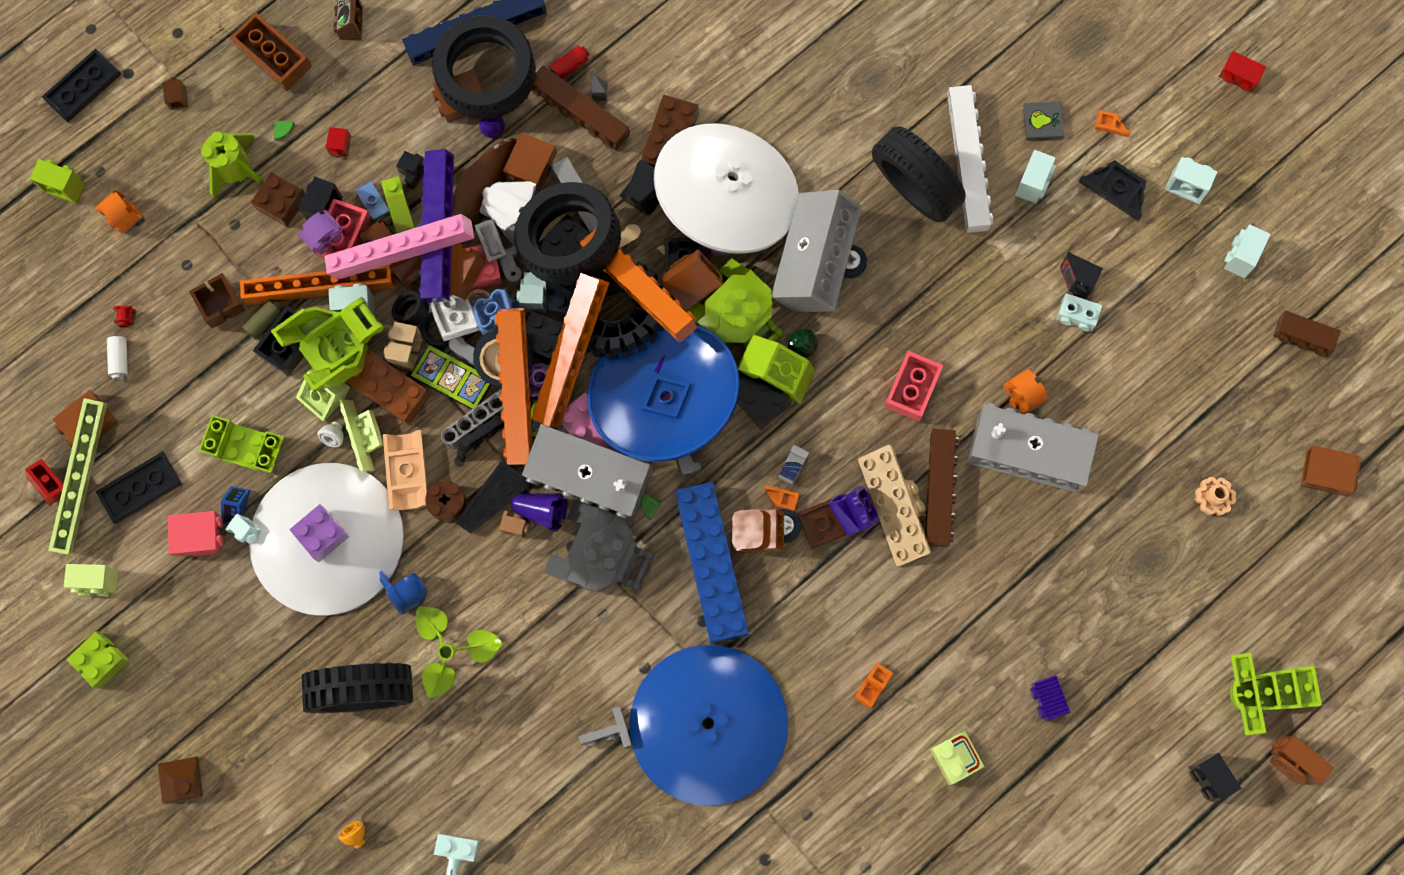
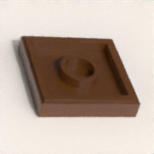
M832 499L797 513L811 550L847 535L828 504Z

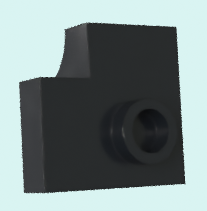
M404 151L396 168L399 173L405 175L404 181L407 187L414 190L421 177L423 178L424 158L417 153L411 154Z

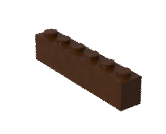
M542 65L536 72L535 82L531 89L534 95L543 97L545 102L551 107H557L563 116L571 117L577 126L586 128L592 137L600 138L606 147L618 150L630 135L627 125Z
M933 428L930 434L925 536L929 546L948 547L950 542L954 540V531H951V523H954L955 520L952 504H955L956 493L953 492V485H956L957 482L954 466H957L958 463L955 447L958 448L959 436H956V430Z

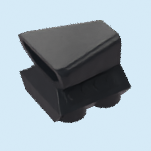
M639 160L631 181L620 194V197L643 214L651 215L659 204L654 186L655 168L643 160Z

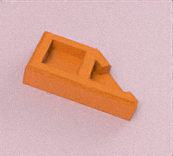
M1099 111L1095 126L1096 130L1129 137L1130 131L1126 129L1118 114Z
M765 485L764 489L777 509H788L794 513L796 512L800 493Z

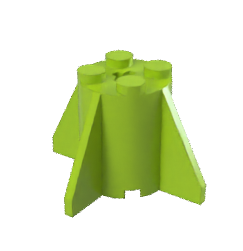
M217 131L200 147L201 154L209 165L210 195L214 198L225 182L234 184L233 182H241L246 177H249L263 185L264 180L251 169L249 156L245 152L255 138L252 134H227Z

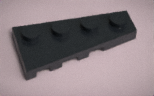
M501 460L455 523L472 534L532 483L527 482L524 476Z

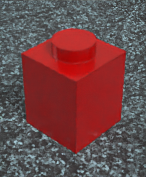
M329 127L326 149L331 156L336 158L348 157L351 141L348 129Z

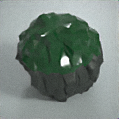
M809 329L794 331L787 342L788 349L804 358L812 356L818 347V340L814 332Z

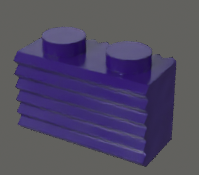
M1056 675L1031 684V696L1034 700L1037 699L1040 706L1037 708L1038 714L1041 719H1045V722L1071 713Z

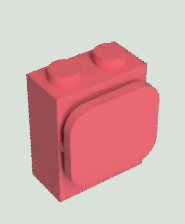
M215 511L168 515L169 554L178 557L213 555L221 552L224 542L223 536L220 535V528L223 526L220 514Z

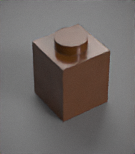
M171 79L168 82H163L164 101L169 109L174 110L188 107L187 90L181 79Z

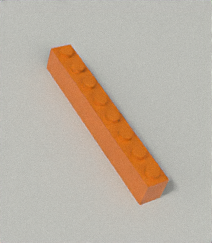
M596 229L580 242L582 248L592 239ZM619 246L615 257L603 271L669 334L681 343L697 329L694 322L696 320L690 311L685 312L677 299L673 301L670 298V293L664 287L661 289L658 286V282L652 276L649 278L642 266H636L634 264L635 261L629 254L624 255L622 248Z
M390 264L339 280L328 275L327 271L241 280L240 295L246 305L267 303L268 301L280 302L329 296V289L338 285L352 287L354 284L361 283L367 285L370 291L396 289L395 276L389 268Z
M580 274L531 419L548 427L560 428L609 282L592 275Z
M525 308L500 309L495 315V325L498 326L496 343L500 349L497 361L501 365V372H499V383H502L500 401L503 402L501 420L504 421L505 426L502 431V437L506 442L503 454L504 458L507 459V464H526L533 446Z

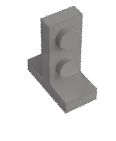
M493 219L475 225L488 262L506 256L501 242L500 231L496 228Z
M621 707L612 709L616 725L579 736L581 745L586 744V747L598 744L597 740L605 738V741L617 738L616 734L620 733L623 747H631L632 743Z

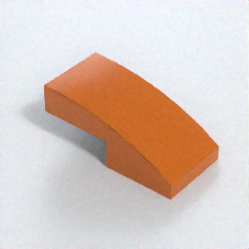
M876 662L854 698L868 708H871L893 673Z

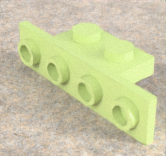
M341 399L339 400L341 413L344 416L346 429L352 442L351 446L356 455L357 465L360 471L373 472L375 469L370 452L384 446L374 411L367 410L358 415L353 400Z

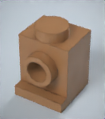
M504 511L499 530L501 533L524 538V535L529 532L530 523L523 520V516L513 514L511 517L507 511Z

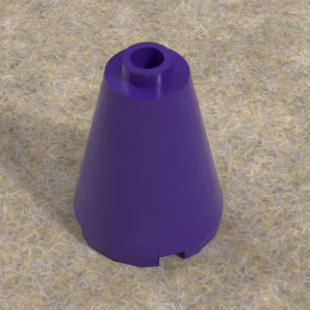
M561 493L518 494L513 498L511 507L515 513L552 532H558L562 527L559 524L561 519L565 520L568 501L563 498L565 495Z

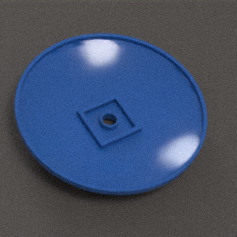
M696 325L697 329L679 343L664 329L663 332L657 331L659 338L653 344L649 341L645 342L648 349L641 353L636 348L633 349L632 357L624 359L622 354L619 353L618 360H608L606 354H604L592 372L587 394L588 410L592 423L603 440L610 447L625 456L648 462H665L683 458L697 452L712 442L731 419L738 402L740 389L736 362L730 350L720 338L709 330ZM665 355L664 361L661 365L659 372H654L659 361ZM671 394V398L669 400H662V397L664 395Z
M700 645L689 647L663 659L642 681L634 697L630 713L631 743L643 771L665 793L684 802L697 805L726 804L739 800L755 791L776 769L787 741V710L775 680L753 658L724 646ZM704 719H713L714 727L712 729H705L703 727Z

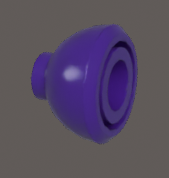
M502 117L481 119L479 128L484 136L495 138L503 133L505 123Z

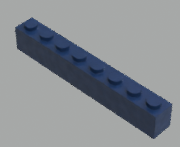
M543 0L493 1L490 5L483 8L478 7L470 13L458 15L455 19L443 21L434 27H427L416 34H409L402 41L412 65H416L433 58L434 48L440 37L449 27L462 19L478 15H489L506 19L513 23V25H517L547 13L546 6Z

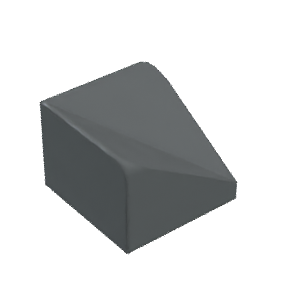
M593 75L591 91L593 99L607 100V83Z

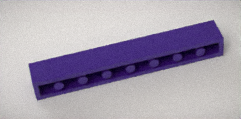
M446 149L425 151V158L423 159L424 176L422 179L424 185V194L422 195L423 213L421 215L423 225L452 217L454 155ZM451 246L421 254L420 299L428 303L450 301Z

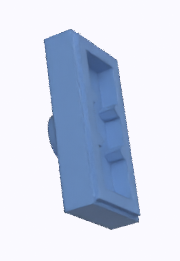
M371 181L355 190L374 222L390 213Z

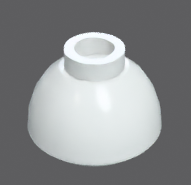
M337 422L327 424L317 432L320 441L330 447H340L344 439L341 430L342 425Z

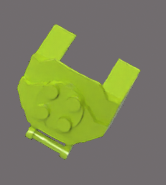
M732 258L719 270V273L728 279L705 301V306L697 302L688 310L684 307L682 308L685 312L690 311L696 319L694 320L696 325L714 333L724 343L741 344L745 350L752 335L762 337L770 329L773 334L768 340L774 342L785 335L771 319V289L751 269L748 270Z
M360 297L342 309L341 312L329 311L318 307L302 308L271 330V332L282 347L300 342L299 350L315 371L304 374L303 377L311 389L316 392L334 385L338 387L352 376L355 377L362 372L368 350L367 342L373 335L380 333L385 327L372 314L366 305L365 299ZM360 309L372 327L367 330L354 312L355 310Z

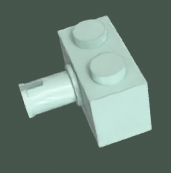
M438 834L434 855L445 856L449 859L446 875H458L461 861H477L481 841Z

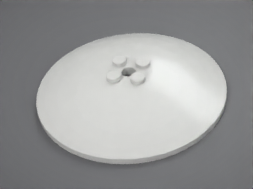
M702 124L689 127L673 136L665 144L658 156L654 169L655 191L663 211L681 232L703 246L727 253H752L774 245L789 231L799 195L796 179L788 163L780 153L768 142L747 130L725 124ZM728 176H733L736 181L730 180Z
M314 464L290 473L276 483L265 495L252 521L261 530L257 540L249 544L252 565L259 581L280 603L295 611L309 615H338L366 604L384 589L380 581L379 572L382 570L390 581L402 555L404 544L402 517L399 510L389 509L388 490L372 475L346 464ZM321 504L348 534L349 538L323 560L317 562L289 529Z

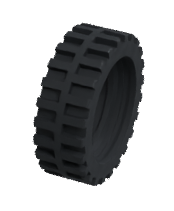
M364 663L312 670L301 675L303 711L306 713L360 712L398 707L413 702L411 666L408 664Z

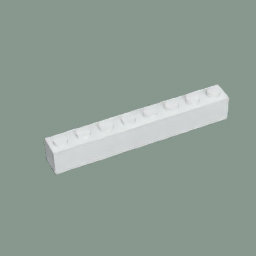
M971 85L949 87L947 97L958 178L966 192L965 202L962 204L966 233L988 231L991 224H993V215L989 213L991 200L990 196H987L986 193L988 179L984 178L986 164L985 161H982L981 154H983V144L979 143L981 129L980 126H977L976 122L978 120V109L974 107L976 93L972 92Z

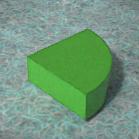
M275 121V141L284 139L285 136L292 132L295 123L293 121Z
M644 493L642 497V510L645 516L651 520L661 503Z

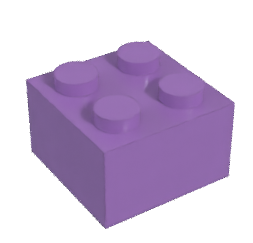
M321 504L289 529L317 562L323 560L349 538L348 534Z

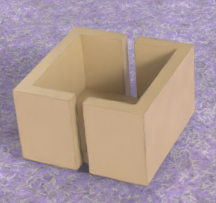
M394 322V326L389 330L391 341L384 349L385 359L395 369L412 372L417 364L418 355L411 354V351L420 352L423 336L417 326Z

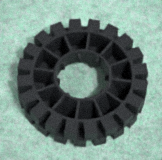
M637 261L635 265L642 266L647 273L646 275L649 278L652 276L662 289L663 285L660 279H658L657 274L651 268L648 269L646 264ZM602 271L595 276L609 282L608 286L613 288V294L625 293L628 295L606 272ZM632 299L634 303L633 308L624 318L617 321H606L605 319L597 318L586 352L589 353L591 351L593 356L603 358L604 354H606L608 360H618L619 353L622 354L624 359L633 356L632 350L635 348L639 353L648 349L645 342L649 341L653 344L659 338L657 331L663 332L664 328Z

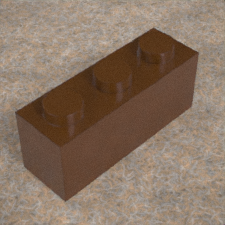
M1285 311L1279 317L1273 336L1281 342L1296 344L1300 349L1315 351V354L1319 356H1329L1335 350L1341 330Z

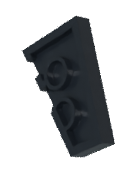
M496 413L488 423H481L473 433H467L461 437L457 452V458L461 462L466 458L465 455L469 450L473 449L475 451L480 447L484 438L490 439L505 427L500 413Z

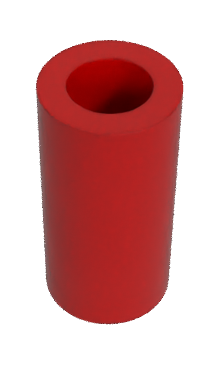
M578 45L549 65V69L563 79L588 62L590 54L584 46L581 48Z

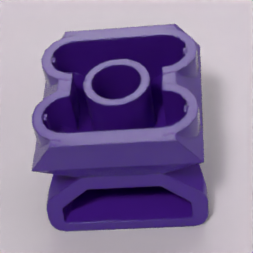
M863 485L857 486L849 494L835 496L828 502L847 536L861 530H866L879 520L877 510L871 503L869 494Z

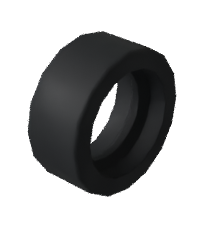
M407 291L394 302L391 309L392 316L398 323L418 326L426 318L429 304L420 299L418 292ZM417 302L413 312L404 317L407 308Z
M431 311L420 325L421 335L427 344L436 348L449 346V340L433 339L428 333L430 323L435 320Z

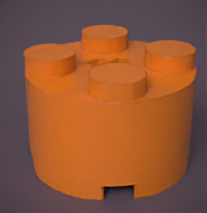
M116 189L96 206V209L102 215H106L108 218L106 222L113 229L116 228L123 234L142 218V215L131 201L128 202L124 198L125 195Z
M1028 369L1003 384L1005 391L1011 397L1009 402L1014 409L1019 408L1024 415L1032 412L1048 399L1043 384L1041 382L1037 383L1035 381L1037 376Z

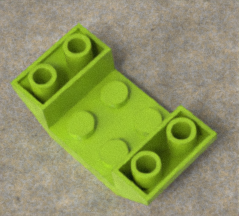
M752 335L738 366L739 371L751 378H761L781 389L790 400L797 404H801L815 372L814 367L806 358L780 343L756 335Z
M212 415L199 452L254 471L272 473L285 437L267 431L263 433L236 425L230 420Z

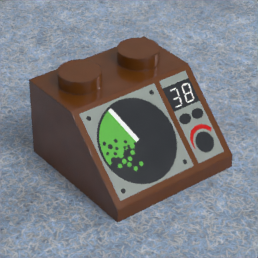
M338 0L334 8L335 16H337V21L334 22V32L337 33L340 40H362L363 5L361 1Z

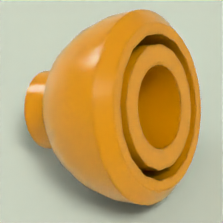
M354 821L341 830L338 839L345 845L354 846L355 848L361 847L365 843V826L363 822Z

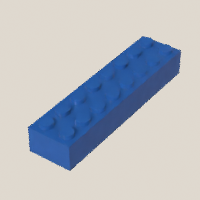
M713 482L675 490L710 645L748 636V628Z

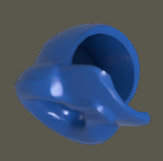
M383 571L379 572L380 581L386 589V594L399 614L404 615L424 602L427 589L422 579L416 573L410 574L392 586Z

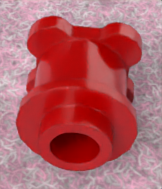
M129 305L113 307V310L117 311L114 323L118 324V327L129 328L130 325L134 324L132 314L136 313V309Z

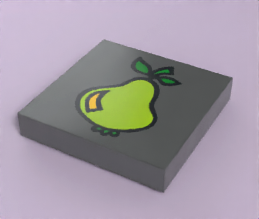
M1061 101L1024 103L1026 140L1059 139L1064 137Z

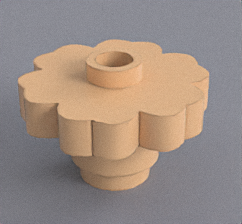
M1209 477L1200 483V488L1195 491V501L1200 504V510L1210 516L1215 513L1217 516H1221L1231 510V505L1236 502V492L1230 489L1231 483L1221 477L1216 480L1214 477Z

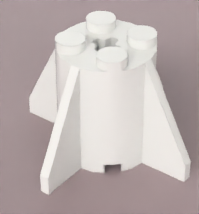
M531 181L497 182L491 187H486L482 193L484 198L480 213L493 219L515 248L514 229L517 218L526 203L534 197L536 184Z

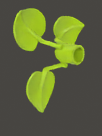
M419 606L415 615L417 631L426 640H433L438 635L440 642L438 656L443 662L442 665L437 662L430 663L422 672V682L428 698L440 696L453 686L455 671L452 668L446 667V660L453 658L456 652L469 649L470 657L476 662L483 663L491 660L502 646L501 640L487 630L471 632L467 637L469 644L467 646L455 648L450 643L444 644L440 632L447 628L448 619L446 614L434 607Z

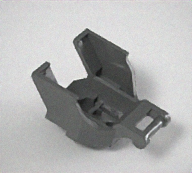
M574 501L567 519L581 523L579 531L567 555V559L551 554L544 573L588 591H596L617 582L640 591L643 577L650 561H653L655 555L636 546L625 518L614 515L599 507L596 508ZM639 555L643 557L636 577L634 581L628 580Z

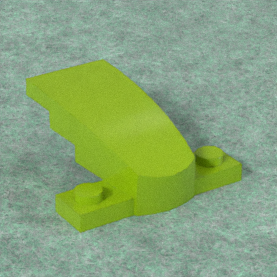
M1251 653L1230 655L1235 679L1230 687V699L1236 710L1241 711L1245 736L1266 733L1262 711L1322 706L1315 666L1255 675Z

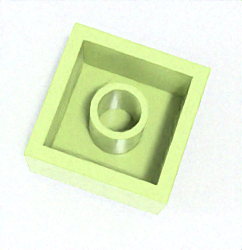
M66 564L64 588L71 590L70 593L78 594V596H90L91 593L101 597H109V594H116L119 571L106 565Z

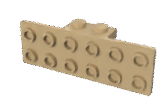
M887 445L858 458L896 566H902L931 554L919 520L926 516L924 512L925 506L919 498L917 485L913 480L904 479L892 445Z

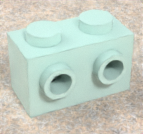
M1065 294L1056 320H1059L1064 325L1077 326L1082 331H1093L1102 305Z

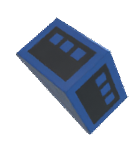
M233 486L229 488L221 500L223 524L229 525L236 514L244 516L251 490Z

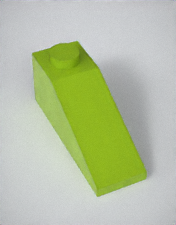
M400 177L382 180V187L396 233L414 229L415 226L407 196Z

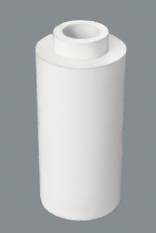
M121 336L107 338L108 376L112 377L113 380H123L124 377L128 376L127 339Z

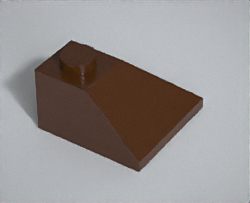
M198 756L158 764L162 804L203 796Z

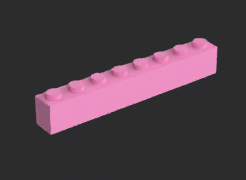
M459 214L326 255L327 274L339 280L474 239L472 221Z

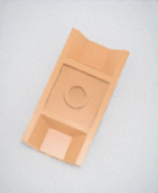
M416 430L413 433L403 435L383 434L389 509L405 511L425 507L427 478L422 431Z

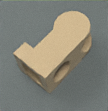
M630 224L621 232L620 247L623 252L640 242L641 230L637 225Z

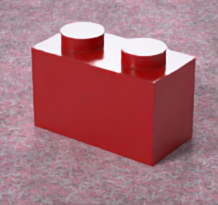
M1232 51L1218 77L1223 78L1225 82L1239 86L1242 90L1253 92L1267 66Z
M42 459L25 469L26 478L49 506L60 500L63 484Z

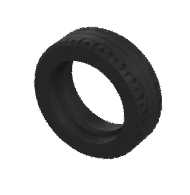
M478 15L462 19L444 32L434 48L432 72L439 92L451 108L464 116L475 119H494L507 115L527 99L528 94H530L533 88L536 67L531 46L524 33L506 19L489 15ZM482 42H493L507 47L515 59V72L505 85L491 92L474 93L461 88L457 84L453 75V65L465 49Z
M901 126L893 127L873 146L872 157L879 170L900 195L927 218L935 222L946 221L965 202L966 192L956 174L936 151L910 130Z
M578 182L559 183L537 193L521 210L514 229L515 246L531 273L546 283L558 286L575 285L581 273L594 277L600 274L615 257L621 240V225L608 198L595 187ZM581 211L593 214L597 218L598 224L595 234L579 251L562 257L547 256L540 252L538 245L541 234L548 224L557 217L569 212Z

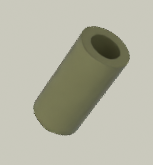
M268 301L242 328L256 340L275 322L281 314L280 310L282 307L276 301L272 303Z

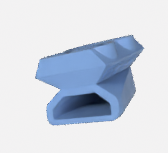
M507 289L494 290L488 299H478L472 310L481 333L484 335L498 328L495 325L497 311L500 309L519 308V304L515 299H509Z

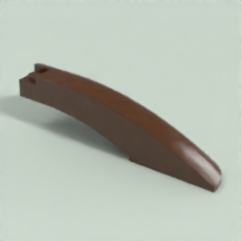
M510 138L509 142L503 140L497 143L458 176L460 182L453 193L452 216L462 214L470 219L473 232L476 229L475 225L481 223L485 215L480 213L484 189L491 187L497 182H506L503 169L517 142L515 138ZM418 255L392 263L389 268L395 278L405 288L414 285L420 277L422 259Z

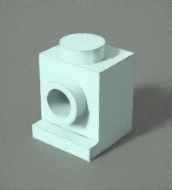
M238 514L235 515L225 529L227 532L234 533V537L240 542L244 543L246 541L249 544L254 543L261 532L248 517Z

